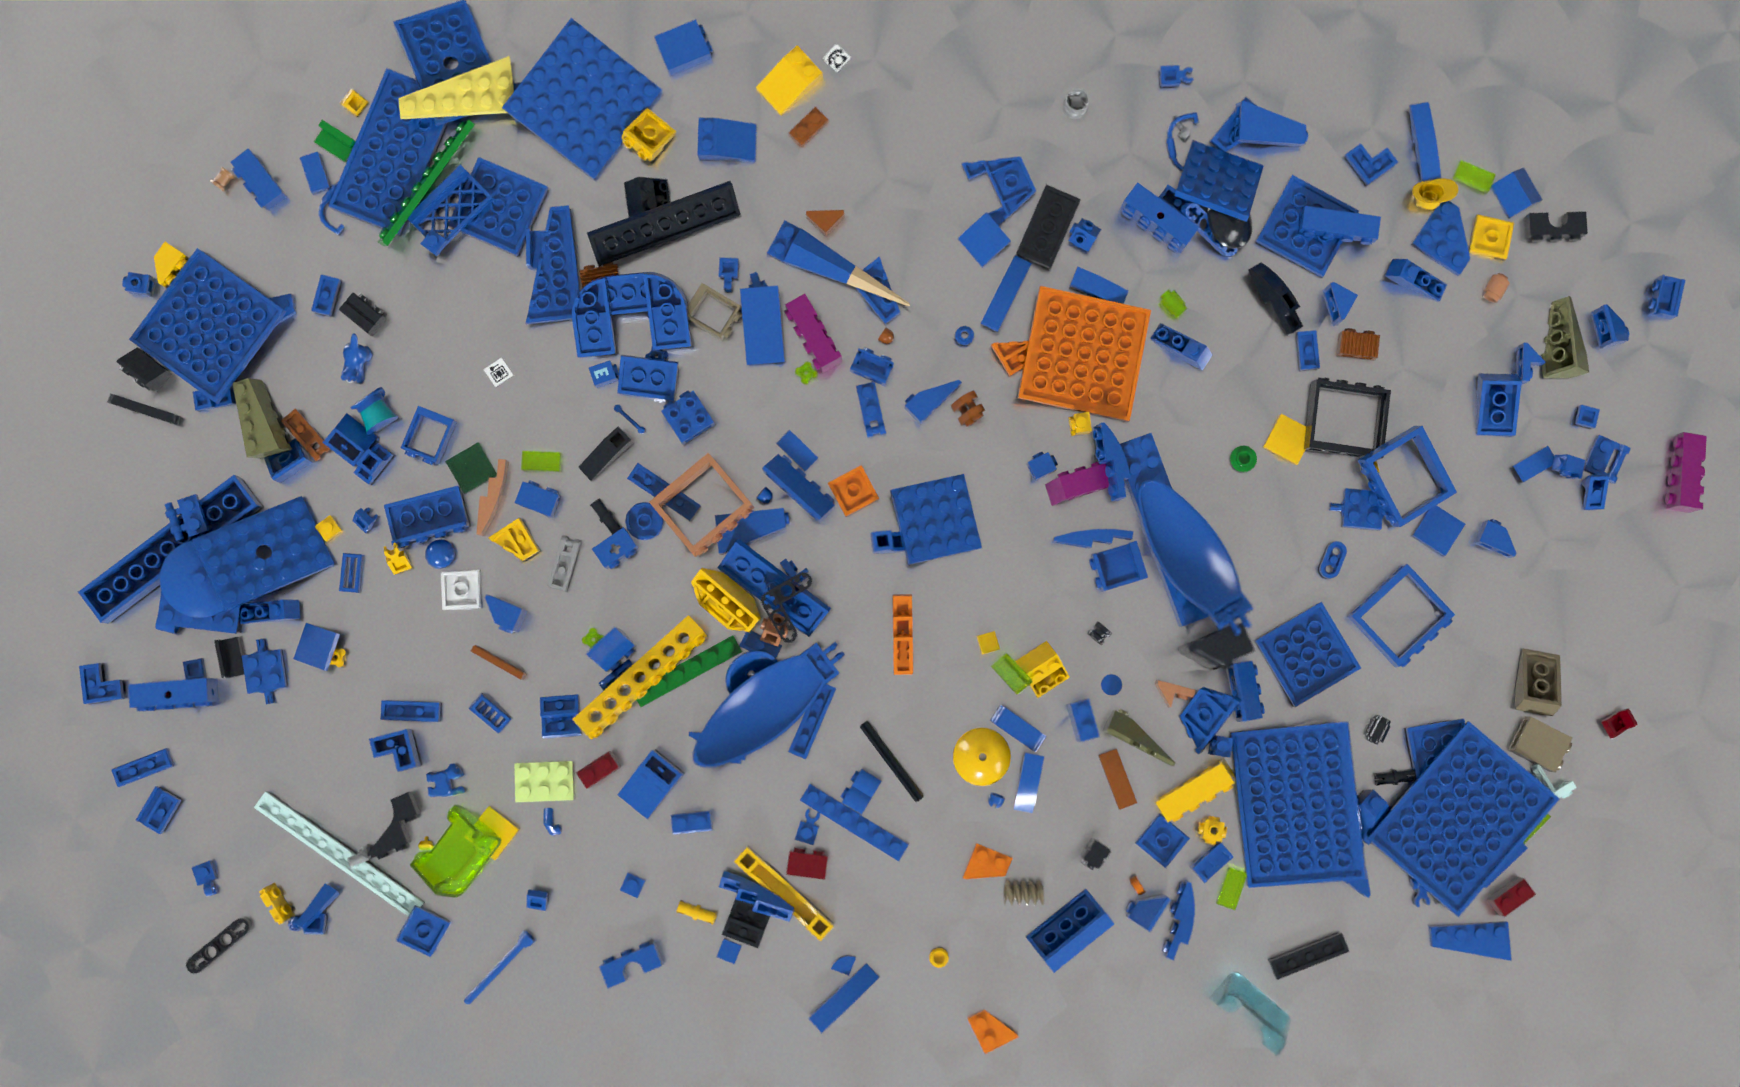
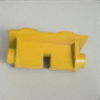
M275 883L259 891L261 894L259 897L265 906H273V909L269 912L275 923L278 922L280 925L290 917L295 916Z

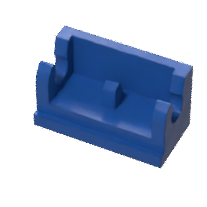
M1218 841L1190 868L1206 883L1234 856L1222 842Z

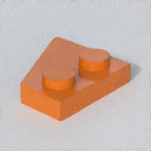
M1028 341L996 342L991 344L1008 376L1023 369Z
M976 843L962 878L975 879L1006 876L1013 858Z
M985 1009L967 1018L985 1054L1018 1038L1017 1033L1013 1032Z

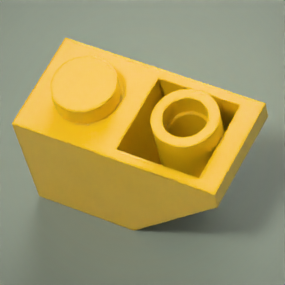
M166 241L154 255L158 283L168 288L189 257Z

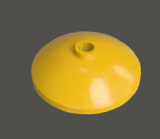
M988 728L972 729L964 733L954 747L953 762L955 769L965 781L973 785L987 786L999 781L1006 774L1010 766V748L1006 740L994 730ZM981 753H984L986 755V759L984 761H981L979 759V755Z

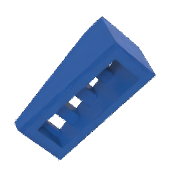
M482 693L468 707L498 734L511 720L508 715ZM484 701L485 704L478 711L476 709L477 706ZM490 706L491 709L484 716L482 713ZM496 711L497 714L493 717V719L491 721L488 720L492 713ZM500 716H502L503 719L497 726H495L494 723Z

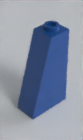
M1246 101L1236 104L1234 142L1297 147L1305 145L1308 139V131L1305 124Z
M784 508L751 512L749 517L739 520L737 522L738 525L733 530H727L723 534V538L717 542L718 553L720 555L728 553L738 539L748 545L786 529V524H789L788 512H785ZM732 513L715 515L716 526Z

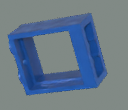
M418 406L401 449L405 450V455L415 458L416 455L422 457V461L427 464L433 465L434 462L440 464L457 422ZM423 417L447 426L435 457L411 448Z

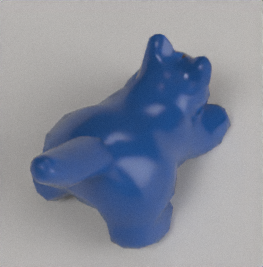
M353 333L350 343H347L343 350L345 362L341 379L349 383L357 381L358 384H362L365 380L364 363L370 361L372 351L368 346L364 347L358 344L357 335Z

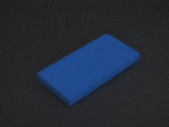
M779 286L740 289L747 365L785 362Z

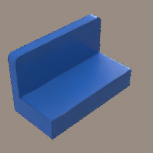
M526 228V266L529 270H537L545 231H532L530 228Z

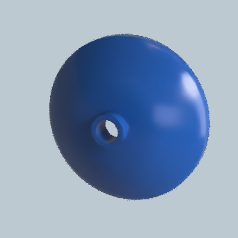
M762 650L747 651L736 657L726 672L725 683L729 694L757 672L778 662L776 658Z

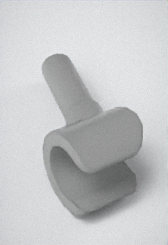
M1179 121L1177 126L1181 131L1178 133V137L1185 142L1190 137V129L1184 127Z

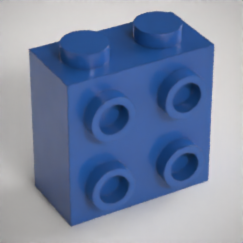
M694 390L682 393L679 396V400L668 402L661 411L683 445L715 425Z

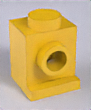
M1089 412L1077 413L1072 417H1068L1071 436L1091 433L1092 427Z

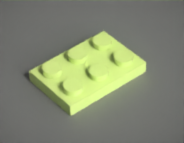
M573 761L514 763L515 802L574 800Z

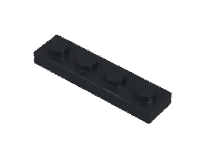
M1338 933L1269 960L1275 978L1279 980L1350 951L1343 934Z

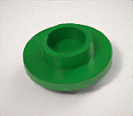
M1238 446L1230 455V463L1235 470L1248 472L1255 467L1257 455L1249 446Z

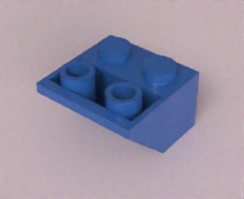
M346 413L322 443L354 467L377 436L374 434L367 435L365 427Z

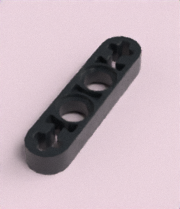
M111 393L107 403L177 426L181 419V416Z
M239 918L232 922L187 960V970L190 973L196 974L206 969L251 931L252 924L250 920ZM238 923H245V931L240 930L235 935L233 931L239 928L240 925ZM224 934L231 936V943L229 945L222 942ZM210 946L216 949L214 957L207 955L206 951ZM202 957L205 959L199 963V968L192 967L194 965L193 960L198 961Z

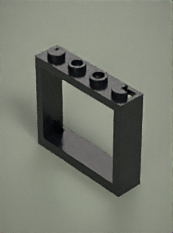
M1318 377V379L1311 382L1304 450L1362 458L1385 444L1391 390L1384 389L1385 387H1381V385L1366 387V383L1348 384L1346 380H1336V382L1329 381L1330 379L1326 377ZM1320 389L1378 397L1373 449L1314 440Z

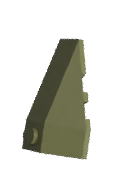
M1568 296L1553 301L1548 320L1550 325L1548 336H1545L1544 341L1546 343L1545 352L1542 353L1541 357L1546 362L1542 365L1543 378H1573L1589 373L1587 353L1572 298Z
M1120 708L1118 711H1112L1103 729L1104 732L1170 766L1175 765V762L1132 718L1128 717V712Z

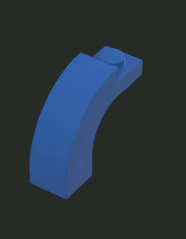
M887 530L870 533L872 552L874 554L904 552L900 532Z

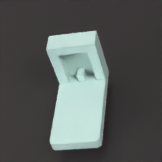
M1539 764L1531 766L1533 776L1559 798L1562 797L1564 799L1573 794L1572 790L1577 788L1573 781L1568 780L1554 788Z

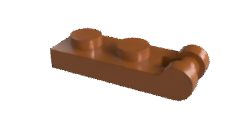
M296 408L281 420L316 461L321 458L325 451L331 450L322 443L324 441L323 438ZM317 442L320 446L314 450L312 446Z

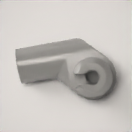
M362 846L357 855L347 858L350 867L368 861L371 848L369 846Z

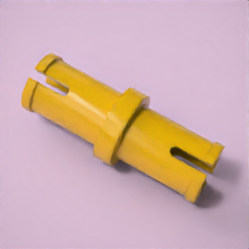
M680 901L677 907V913L693 917V920L699 919L711 923L712 925L717 917V912L703 909L700 905L694 906Z

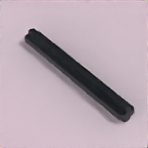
M866 721L860 725L861 730L913 800L919 802L923 799V794L871 724Z

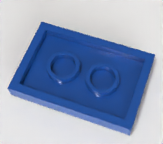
M621 355L617 393L674 401L679 362Z

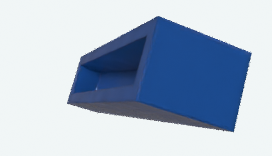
M325 883L296 922L297 927L305 930L340 895L339 892Z

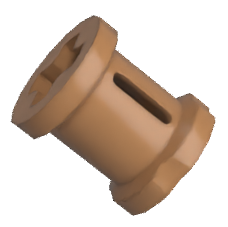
M221 166V171L210 182L224 192L226 185L235 176Z

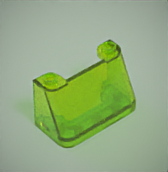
M454 805L448 811L447 820L451 825L433 849L417 853L410 864L412 869L437 896L453 898L461 896L502 841L497 833L460 805Z

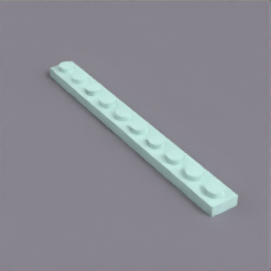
M265 791L254 808L405 915L409 916L415 905L419 907L423 905L424 902L367 861L350 867L347 858L357 854L269 792Z

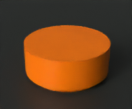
M1135 875L1130 878V882L1137 894H1144L1146 891L1138 877Z

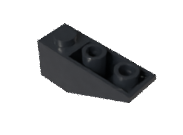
M618 426L602 440L578 468L592 481L630 447L633 442Z

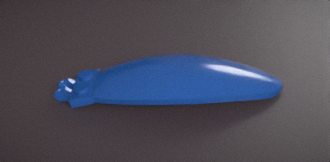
M1144 480L1140 485L1138 493L1142 521L1152 551L1166 576L1189 601L1209 614L1218 629L1229 624L1236 635L1240 634V628L1235 623V620L1238 618L1241 619L1247 629L1250 628L1251 623L1245 614L1252 611L1253 606L1243 592H1241L1235 566L1217 533L1203 516L1171 487L1158 480Z
M833 642L824 650L817 643H814L802 652L801 655L776 662L757 672L739 685L717 708L699 735L693 750L694 763L700 767H716L735 761L766 746L787 731L810 707L823 685L839 674V671L833 664L845 655L844 652L837 653L831 660L826 656L827 653L836 648L837 643Z

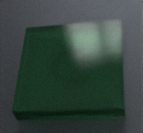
M479 442L445 461L464 494L488 482L489 478L497 477L496 470Z

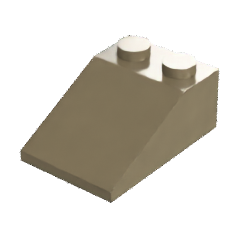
M1522 649L1515 688V710L1553 716L1562 706L1560 655Z

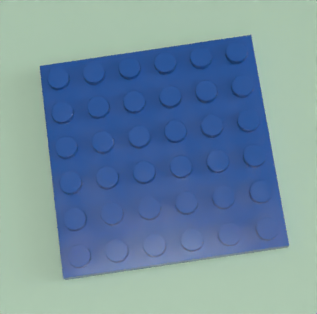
M570 18L503 105L502 109L594 180L623 142L621 139L623 131L645 109L650 107L662 89L574 19Z
M197 248L129 340L213 402L219 404L286 314V311Z

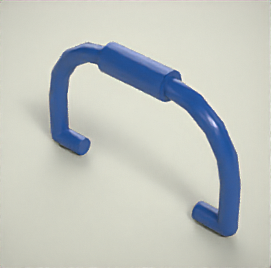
M1196 112L1175 118L1170 123L1167 131L1166 142L1169 156L1180 171L1183 170V166L1176 158L1177 153L1172 131L1174 126L1184 119L1193 118L1194 124L1199 123Z
M337 182L323 196L319 206V217L328 229L335 234H340L345 226L340 224L336 229L325 220L323 214L326 203H329L334 194Z

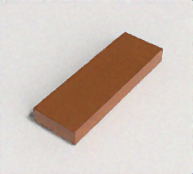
M474 645L471 649V652L520 680H524L527 675L526 672L478 645Z
M1117 749L1098 755L1118 809L1121 810L1136 804L1137 800Z

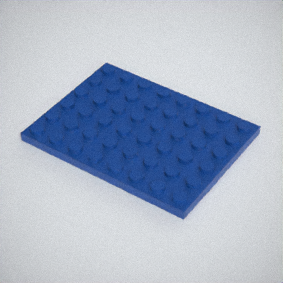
M1349 721L1231 733L1248 888L1367 879Z
M1467 721L1372 833H1370L1367 839L1453 914L1459 917L1560 798L1471 722Z

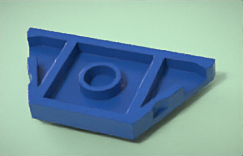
M1202 687L1180 715L1183 725L1187 728L1189 738H1193L1197 747L1195 749L1196 753L1200 754L1203 752L1242 699L1206 687Z

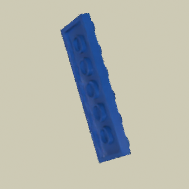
M740 539L734 543L717 567L760 601L765 592L790 579L788 575ZM794 580L790 581L795 588V592H798L800 584L795 583ZM784 585L781 588V594L783 596L791 595L792 588L789 585ZM808 590L781 603L793 625L808 637H810L831 609ZM765 596L766 600L764 603L770 604L772 610L780 608L779 604L774 605V596ZM780 611L776 612V613L780 614L781 616L785 617L782 612H780Z

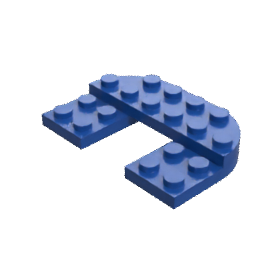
M656 272L611 275L592 280L579 292L572 308L577 357L616 354L611 315L648 311L653 350L690 347L692 343L687 312L688 305L683 291L672 279Z

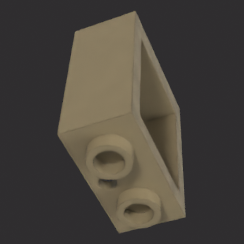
M701 283L687 306L689 322L721 341L724 338L728 339L733 331L731 328L733 323L738 322L742 316V307L703 283ZM707 294L734 310L720 333L694 318L695 313Z

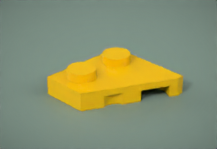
M521 518L516 519L488 537L489 540L502 546L503 549L513 553L522 561L540 551Z

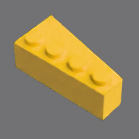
M1225 758L1218 761L1219 765L1215 767L1209 766L1200 773V776H1193L1184 782L1183 786L1175 787L1156 800L1155 803L1167 822L1171 820L1173 822L1178 821L1183 817L1184 812L1188 810L1193 812L1200 807L1199 804L1206 800L1208 803L1217 797L1216 794L1223 791L1225 793L1234 787L1232 784L1235 783L1236 776Z

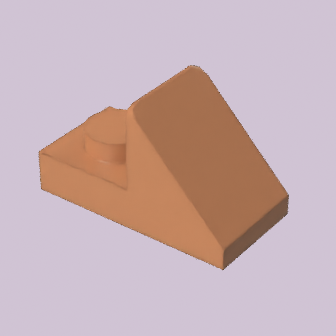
M1160 680L1155 682L1168 708H1171L1175 694H1177V698L1188 700L1189 697L1194 698L1196 691L1194 689Z

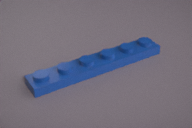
M809 784L800 799L801 802L897 861L901 859L909 845Z

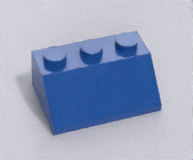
M1253 661L1235 663L1227 667L1232 696L1242 699L1235 709L1236 721L1245 722L1263 718L1262 714L1265 713L1263 702L1260 703L1259 699L1261 687L1259 683H1256L1255 676H1258L1256 664H1253Z

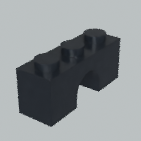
M1586 211L1565 213L1562 216L1561 227H1555L1550 223L1548 212L1529 213L1524 217L1525 240L1531 239V242H1541L1543 239H1550L1551 242H1558L1569 238V241H1579L1588 234Z

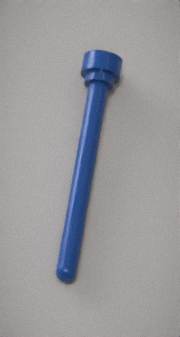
M524 930L519 935L518 943L464 999L465 1004H471L523 948L530 947L535 942V938L529 932Z

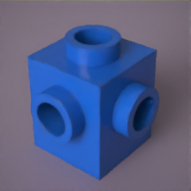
M1082 218L1078 224H1073L1069 231L1072 235L1068 241L1088 252L1102 229L1095 226L1091 221Z

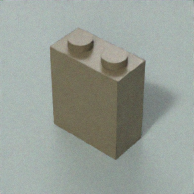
M1525 716L1508 751L1533 764H1539L1549 772H1556L1563 765L1564 761L1562 759L1565 753H1568L1572 747V737L1531 716Z

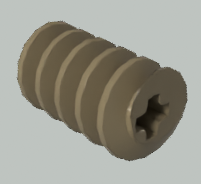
M1024 880L1021 881L1020 886L1017 881H1013L1012 886L1009 881H1006L1003 891L1004 905L1007 900H1009L1011 906H1013L1014 900H1017L1018 905H1021L1022 900H1025L1026 905H1029L1030 900L1033 901L1034 905L1037 904L1038 900L1044 905V888L1041 881L1037 880L1035 886L1032 880L1028 882L1027 886Z

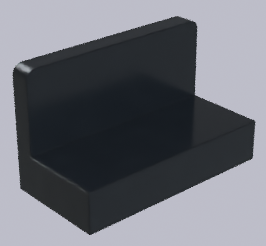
M240 637L214 640L221 677L233 678L244 675Z

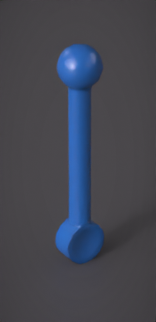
M620 405L614 406L615 412L623 415L638 429V433L643 434L645 432V428L639 426L622 410Z

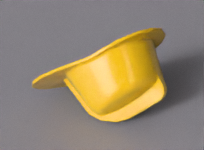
M1446 178L1419 182L1412 189L1413 196L1416 198V205L1429 210L1437 208L1441 202L1452 200L1459 192L1456 182Z

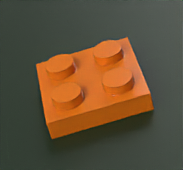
M862 465L828 482L845 517L879 500Z

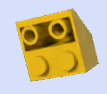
M1047 641L1015 661L1019 671L1037 698L1070 678L1059 656Z

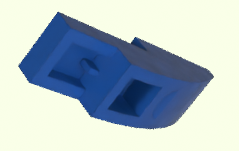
M1102 422L1094 426L1093 438L1096 441L1097 447L1095 453L1099 464H1106L1105 473L1109 481L1108 493L1111 496V501H1119L1126 498L1124 481L1131 478L1129 467L1117 438L1106 423Z
M1186 880L1184 883H1180L1177 894H1179L1176 902L1173 901L1170 908L1171 917L1177 919V923L1174 922L1171 926L1170 933L1172 935L1170 941L1165 942L1163 952H1165L1164 956L1171 960H1174L1181 942L1188 945L1194 925V892L1192 884Z

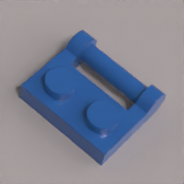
M1597 435L1585 462L1584 471L1592 475L1608 474L1604 471L1614 450L1619 451L1609 473V482L1615 484L1620 467L1631 448L1602 435Z

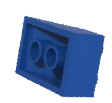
M699 118L697 151L699 161L756 162L757 124L721 118Z
M1478 373L1476 395L1477 435L1516 436L1522 381L1517 374Z
M614 627L586 655L606 672L610 670L614 672L621 666L620 661L624 657L628 659L635 653L634 648L636 645L621 629Z

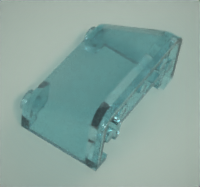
M1236 972L1230 973L1210 996V999L1229 1013L1235 1012L1241 1005L1244 1006L1264 1024L1260 1028L1264 1034L1262 1044L1278 1056L1286 1045L1291 1025L1289 1015L1243 975Z

